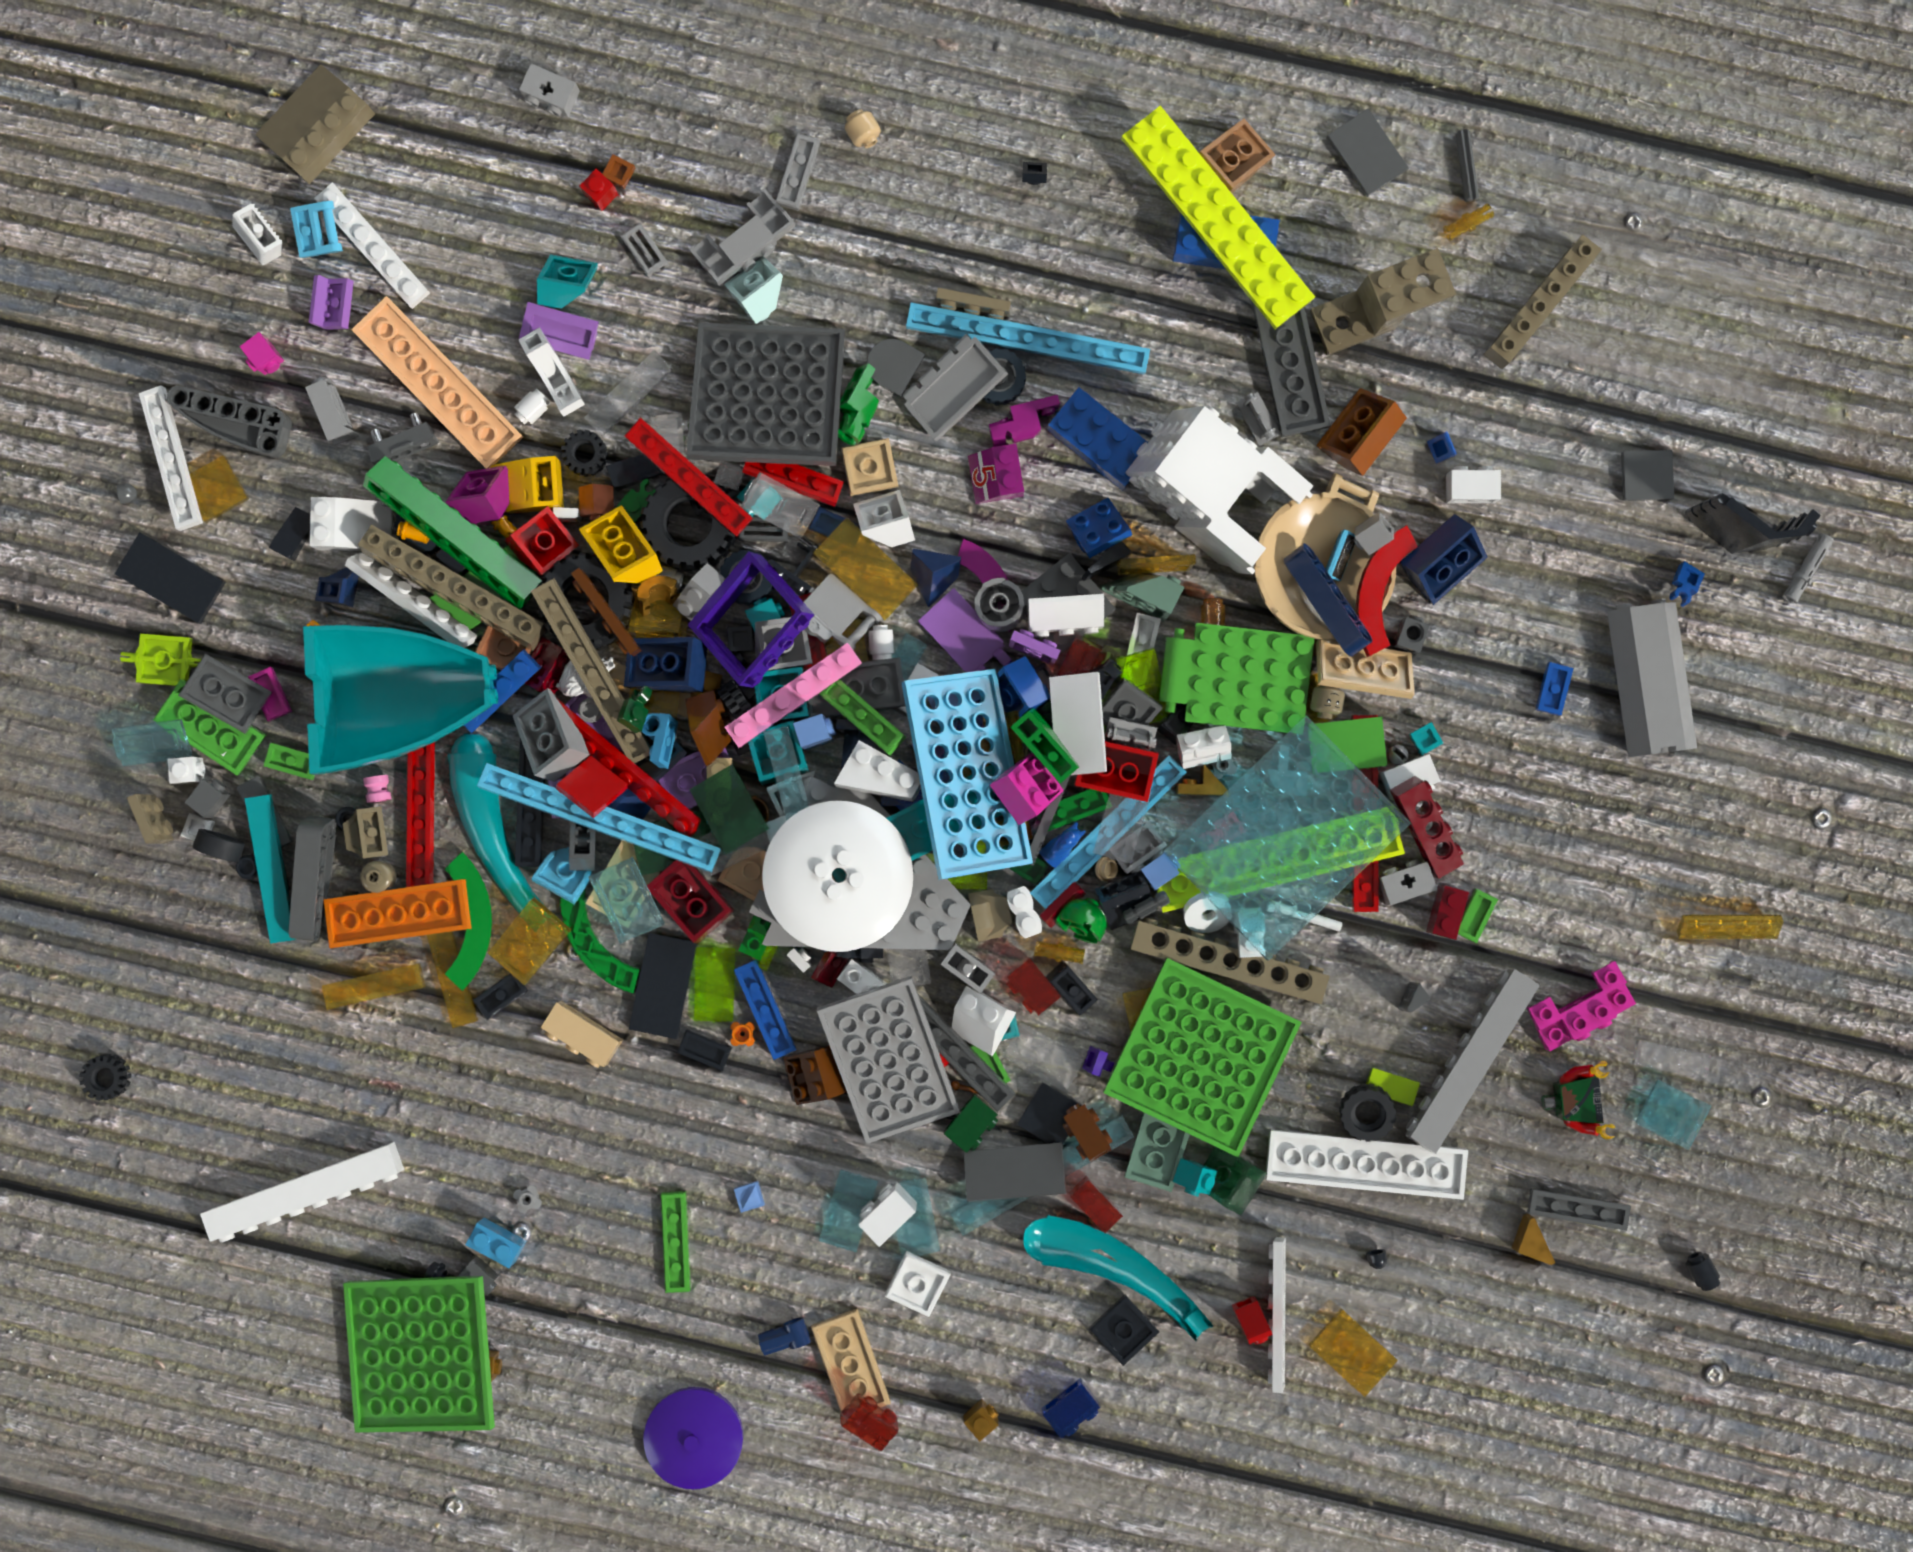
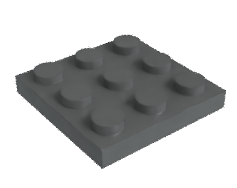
M1070 552L1021 591L1025 601L1024 614L1027 618L1028 599L1103 593L1091 578L1086 581L1082 580L1085 571ZM1104 595L1105 619L1116 609ZM1084 630L1074 631V635L1059 636V632H1049V636L1043 638L1056 643V648L1061 650L1059 653L1061 655L1085 634Z

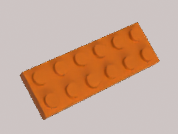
M466 879L392 889L380 893H365L324 899L329 948L472 929Z

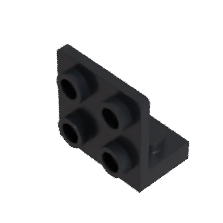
M1141 870L1095 889L1111 930L1128 924L1123 916L1124 911L1129 908L1135 909V905L1151 897L1149 894L1151 891Z

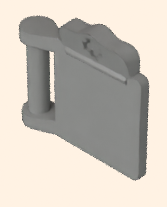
M829 574L804 601L807 607L815 614L809 621L810 623L806 631L824 643L832 637L841 647L848 643L854 650L856 648L855 644L874 624H878L882 620L881 615L868 606L833 574ZM863 612L867 618L848 638L844 637L842 633Z

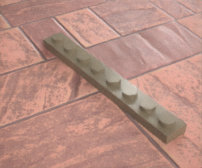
M555 578L531 590L626 757L633 763H636L649 756L651 745L642 731L634 733L617 721L624 698Z

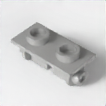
M1258 392L1250 393L1244 397L1245 399L1236 403L1259 446L1281 435Z
M1109 717L1104 739L1110 742L1151 750V747L1155 748L1157 739L1155 735L1157 727Z

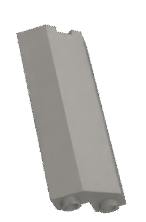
M1666 599L1652 600L1650 605L1632 607L1631 603L1616 605V610L1607 611L1628 757L1697 748L1676 602L1666 603Z

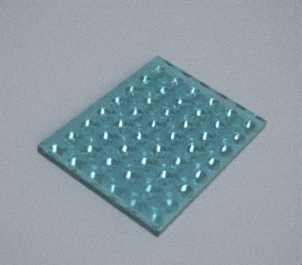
M1306 715L1171 843L1163 853L1254 948L1269 961L1404 831L1411 822Z

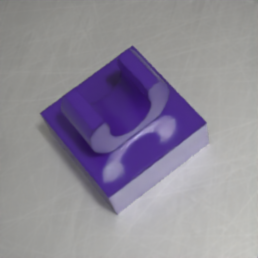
M1090 1045L1082 1069L1100 1077L1102 1070L1112 1072L1114 1062L1107 1059V1052Z

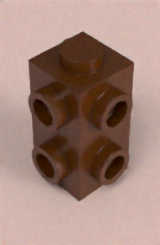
M1076 1104L1066 1111L1067 1115L1064 1116L1066 1123L1062 1126L1070 1138L1075 1136L1079 1145L1076 1146V1149L1083 1160L1088 1158L1091 1163L1112 1150L1109 1144L1113 1141L1106 1129L1102 1131L1099 1129L1096 1122L1100 1119L1093 1108L1087 1109L1085 1104L1081 1107L1079 1104Z

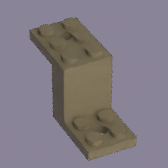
M1436 248L1369 274L1357 291L1310 309V313L1328 356L1393 331L1408 314L1450 299L1456 295L1439 249ZM1417 276H1426L1429 280V286H1419L1416 281ZM1340 317L1345 318L1348 321V328L1339 329L1336 326V319Z

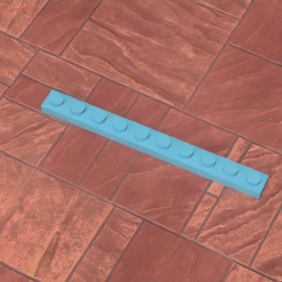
M912 302L910 303L906 329L958 339L967 334L971 339L976 337L983 344L1143 375L1146 373L1150 354L1149 348Z
M486 763L477 784L478 788L710 873H712L721 851L716 846L606 807L596 817L592 818L556 790V788Z

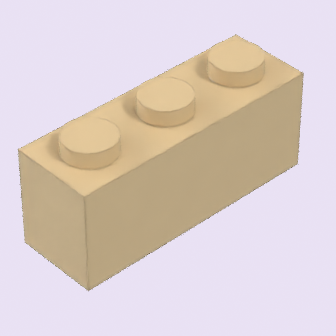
M563 1001L556 1002L541 1026L546 1031L544 1034L554 1041L561 1040L567 1044L565 1046L566 1049L577 1055L580 1052L587 1057L586 1061L597 1068L608 1065L623 1039Z

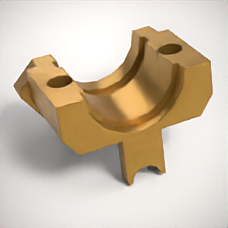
M658 575L650 577L641 583L638 588L637 599L639 600V611L643 617L649 615L650 603L654 601L664 600L670 605L674 604L677 600L676 579Z

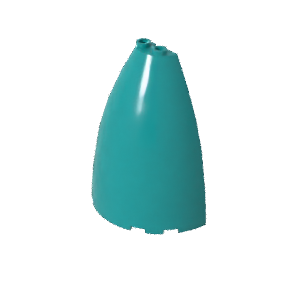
M351 625L303 627L305 675L313 681L315 723L307 724L309 774L319 775L349 770L403 756L434 743L464 726L492 707L493 704H498L497 689H494L493 680L497 679L495 664L490 665L487 657L456 644L420 633L386 627Z

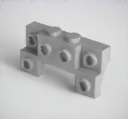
M766 189L751 203H747V207L754 214V217L717 245L707 234L704 240L695 247L689 248L693 256L718 286L722 285L737 272L740 274L743 271L748 272L756 265L755 261L762 256H769L775 250L776 241L796 227L792 218Z

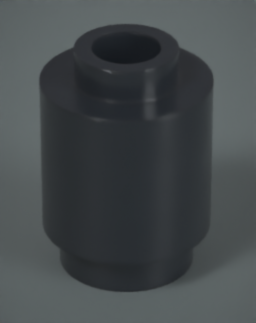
M1695 1252L1688 1256L1685 1265L1697 1287H1700L1702 1291H1710L1720 1285V1275L1707 1253Z

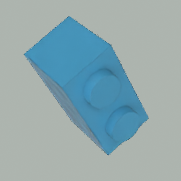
M482 1218L477 1222L465 1245L510 1268L517 1261L527 1240L486 1218Z

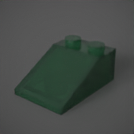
M733 764L689 789L725 854L771 828Z

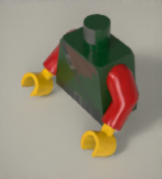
M1600 1061L1595 1067L1591 1064L1574 1066L1560 1076L1559 1081L1553 1083L1554 1094L1542 1095L1541 1103L1543 1110L1555 1109L1557 1118L1563 1120L1566 1126L1579 1133L1596 1136L1600 1134L1606 1140L1614 1138L1615 1136H1609L1605 1132L1606 1127L1615 1128L1613 1124L1610 1123L1603 1126L1599 1124L1604 1123L1599 1078H1605L1610 1073L1601 1072L1599 1066H1606L1608 1063Z

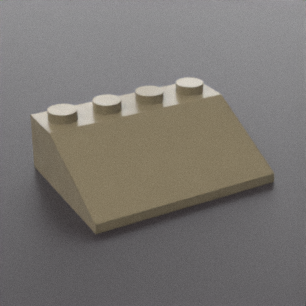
M320 64L255 135L310 185L375 113L353 90Z

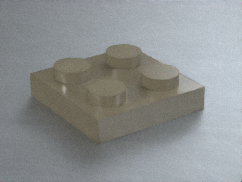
M134 794L127 797L146 844H165L174 840L172 836L173 828L170 822L165 820L162 813L164 807L158 797L148 794Z

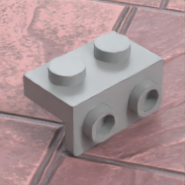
M1148 821L1112 846L1109 851L1125 874L1129 872L1133 874L1144 868L1143 862L1150 857L1154 861L1164 854L1163 848L1167 844Z

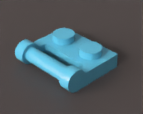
M322 201L290 208L300 258L343 251L342 244L338 242L333 210L335 209L333 201ZM320 211H323L328 245H324L318 215Z

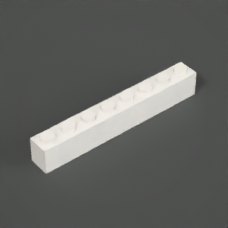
M395 1142L214 1207L200 1215L209 1241L219 1239L220 1243L235 1238L234 1233L241 1230L243 1234H247L257 1230V1225L266 1222V1225L269 1226L281 1221L280 1216L289 1213L290 1217L304 1213V1207L312 1205L315 1209L328 1204L327 1199L336 1196L337 1200L352 1195L350 1191L359 1188L360 1192L374 1187V1182L382 1179L383 1183L397 1179V1173L403 1171L404 1168Z

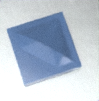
M758 1181L734 1188L741 1213L765 1205Z

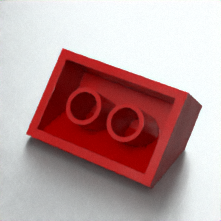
M1105 740L1107 772L1077 775L1075 786L1148 802L1159 752Z

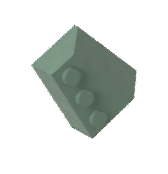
M1132 574L1101 584L1099 589L1152 617L1161 618V621L1164 622L1172 613L1184 586L1180 585L1181 581L1170 575L1164 577L1160 575Z

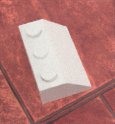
M1104 594L1028 599L1029 632L1034 633V637H1048L1049 632H1059V636L1074 635V631L1084 630V634L1099 633L1098 629H1103Z

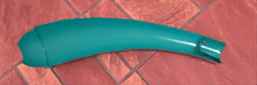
M463 734L456 739L451 748V753L448 754L450 785L459 817L476 854L496 885L515 910L537 932L553 915L535 895L519 867L515 866V858L507 841L502 820L499 795L477 786L486 763L497 766L496 754H493L490 742L483 735Z
M1050 1215L1033 1221L1025 1229L1024 1248L1033 1259L1040 1261L1042 1265L1098 1275L1133 1289L1152 1300L1176 1319L1195 1342L1203 1331L1213 1327V1324L1197 1305L1167 1275L1143 1255L1111 1235L1078 1221ZM1101 1249L1115 1261L1091 1250Z

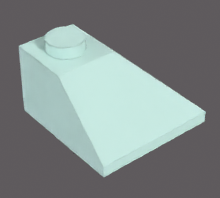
M764 256L755 261L756 265L751 270L738 273L724 284L738 304L756 324L768 318L770 313L776 309L783 278L781 272Z

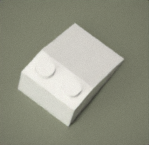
M311 497L310 546L317 550L361 551L358 543L371 524L392 536L393 510L390 507L382 506V501L338 497Z

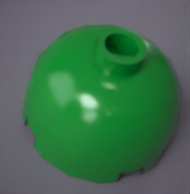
M1091 898L1071 900L1065 904L1056 919L1057 925L1063 931L1067 932L1069 928L1076 933L1073 937L1092 944H1097L1098 941H1101L1107 927V919L1103 910L1098 907L1099 903Z

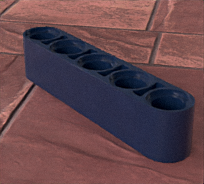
M1303 543L1284 558L1286 567L1347 655L1352 657L1372 643L1370 633L1314 551L1307 544Z

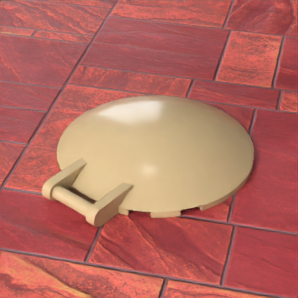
M1338 473L1332 475L1325 492L1313 494L1310 499H1303L1300 504L1291 500L1270 517L1258 539V542L1266 549L1254 564L1259 592L1273 615L1282 624L1296 633L1321 640H1335V638L1286 567L1284 558L1305 543L1314 551L1326 568L1339 532L1345 529L1355 534V527L1374 515L1373 510L1379 493L1374 490L1368 491L1342 479L1343 476ZM1340 488L1364 499V504L1337 492ZM1355 544L1341 581H1333L1357 614L1355 607L1359 581L1367 562L1374 553L1368 555L1364 549L1360 550ZM1396 567L1392 571L1385 587L1382 612L1387 606L1394 589Z

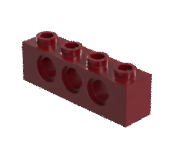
M1413 776L1389 790L1423 860L1428 861L1432 874L1440 879L1464 865L1461 858L1463 855L1462 849L1451 838L1453 831L1446 821L1444 822L1441 814H1443L1442 808L1437 801L1432 799L1431 794L1433 790L1426 780L1423 781L1417 776ZM1422 801V806L1415 810L1417 803ZM1433 822L1432 827L1426 830L1427 824ZM1442 842V847L1436 851L1437 845Z

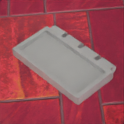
M965 334L954 345L958 351L956 355L949 349L936 362L940 367L939 371L932 366L918 379L923 385L921 388L914 383L902 394L907 400L904 406L935 441H938L1008 375L1005 369L976 337L971 339Z

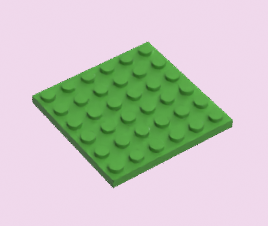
M1166 958L1103 1093L1239 1157L1302 1022Z
M483 1276L358 1280L343 1283L355 1433L476 1431L495 1428Z

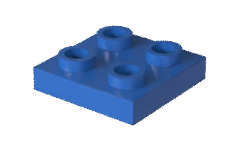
M1109 497L1066 520L1067 526L1073 533L1078 546L1083 553L1087 554L1089 559L1132 535L1131 529Z

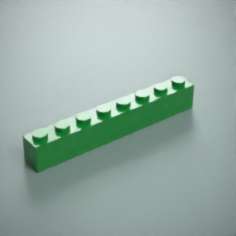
M384 456L365 474L364 488L513 606L521 610L533 597L531 590L539 587V584L542 583L536 572L527 569L516 556L508 554L500 547L497 541L488 538L477 525L469 523L461 516L458 510L450 508L441 500L439 495L430 492L422 485L419 479L406 473L396 461H391L388 457Z

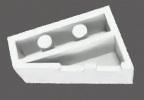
M860 740L834 783L837 788L877 794L914 802L921 789L919 774L916 771Z

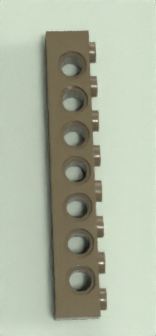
M372 524L358 543L360 550L366 556L531 651L535 649L546 632L544 623Z
M1146 917L1143 918V921H1136L1129 945L1131 950L1162 959L1169 958L1183 965L1322 1004L1330 977L1323 974V968L1310 965L1309 969L1299 967V961L1286 958L1285 962L1276 960L1277 955L1265 952V957L1239 958L1238 948L1229 947V941L1215 938L1214 942L1205 940V934L1191 931L1190 935L1181 933V927L1167 924V928L1157 926L1158 921ZM1157 932L1163 933L1165 938L1160 946H1155L1152 943V936ZM1180 939H1185L1188 942V948L1183 953H1179L1176 950V943ZM1204 946H1209L1212 954L1208 959L1204 960L1199 955L1200 949ZM1227 953H1233L1235 956V962L1231 966H1226L1223 962V958ZM1251 960H1257L1259 963V968L1255 973H1249L1247 970V964ZM1277 966L1281 967L1283 972L1281 978L1273 980L1271 977L1272 969ZM1303 973L1306 976V982L1303 986L1297 987L1295 977Z

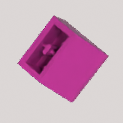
M1033 752L1003 772L990 784L1018 825L1039 815L1064 791L1055 777Z

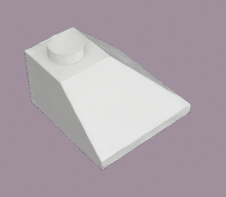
M900 490L853 504L863 536L890 547L905 545L908 542L915 541Z

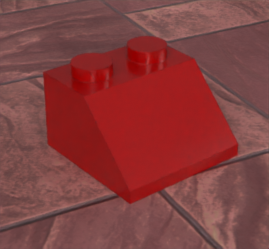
M548 506L504 539L519 560L539 575H543L553 567L555 562L560 561L579 546Z

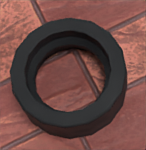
M199 829L192 847L196 851L218 859L239 862L245 843L219 832Z

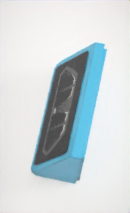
M1345 529L1339 532L1325 568L1331 578L1336 581H1341L1355 546V534Z

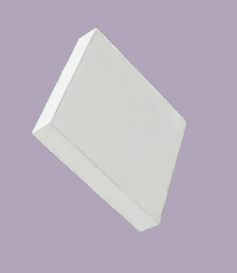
M906 1251L885 1292V1297L929 1317L951 1275V1271Z

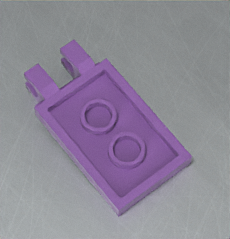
M954 588L918 620L919 624L965 673L987 670L983 665L993 656L1003 667L1012 662V659L1001 649L1004 647V641L995 631H991L981 623L977 612Z

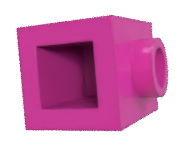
M260 332L240 346L248 357L245 360L254 372L258 370L264 375L271 374L277 371L280 364L285 361L269 339Z

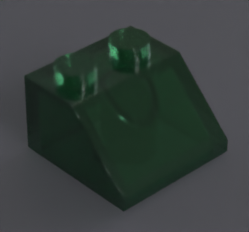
M1214 1147L1204 1163L1205 1166L1217 1171L1215 1184L1209 1196L1225 1208L1242 1216L1267 1173L1241 1155L1236 1157L1217 1147Z

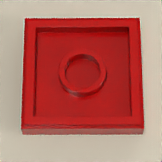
M589 756L556 784V790L592 818L596 817L628 788V783L593 756Z

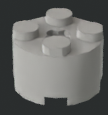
M995 578L985 582L975 597V610L981 623L991 631H1009L1021 623L1024 618L1025 601L1017 585L1004 578ZM998 601H1002L1003 604L1006 603L1003 609L998 610V608H994L997 606Z

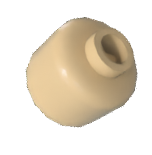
M859 109L847 117L845 131L854 146H864L867 149L878 142L877 137L880 135L881 129L871 112Z

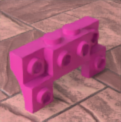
M1610 961L1604 967L1591 972L1599 989L1590 991L1558 1010L1549 996L1539 1003L1526 1008L1536 1027L1538 1037L1547 1051H1552L1570 1040L1582 1041L1591 1035V1031L1596 1028L1604 1029L1612 1024L1611 1020L1618 1017L1617 1014L1636 1004L1625 985L1627 981L1615 961Z

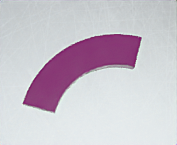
M963 539L958 556L961 557L960 565L970 570L982 584L995 578L1008 580L1001 566L988 552L978 545ZM998 601L997 606L994 608H998V610L1003 609L1006 603L1003 604L1002 601Z

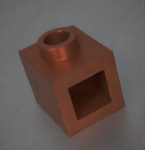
M589 484L579 487L580 517H589L590 521H594L614 510L613 486Z

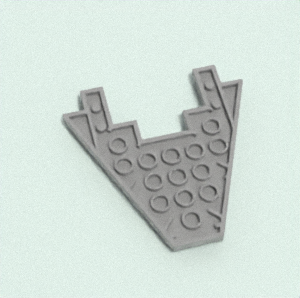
M813 777L801 799L810 805L827 801H849L867 806L885 818L890 816L870 793L833 787ZM923 855L912 861L913 887L910 900L902 917L885 936L862 948L951 950L971 905L948 879L938 880L936 866L926 855ZM759 890L749 913L771 923L762 945L810 947L796 940L781 927L769 909L764 891Z

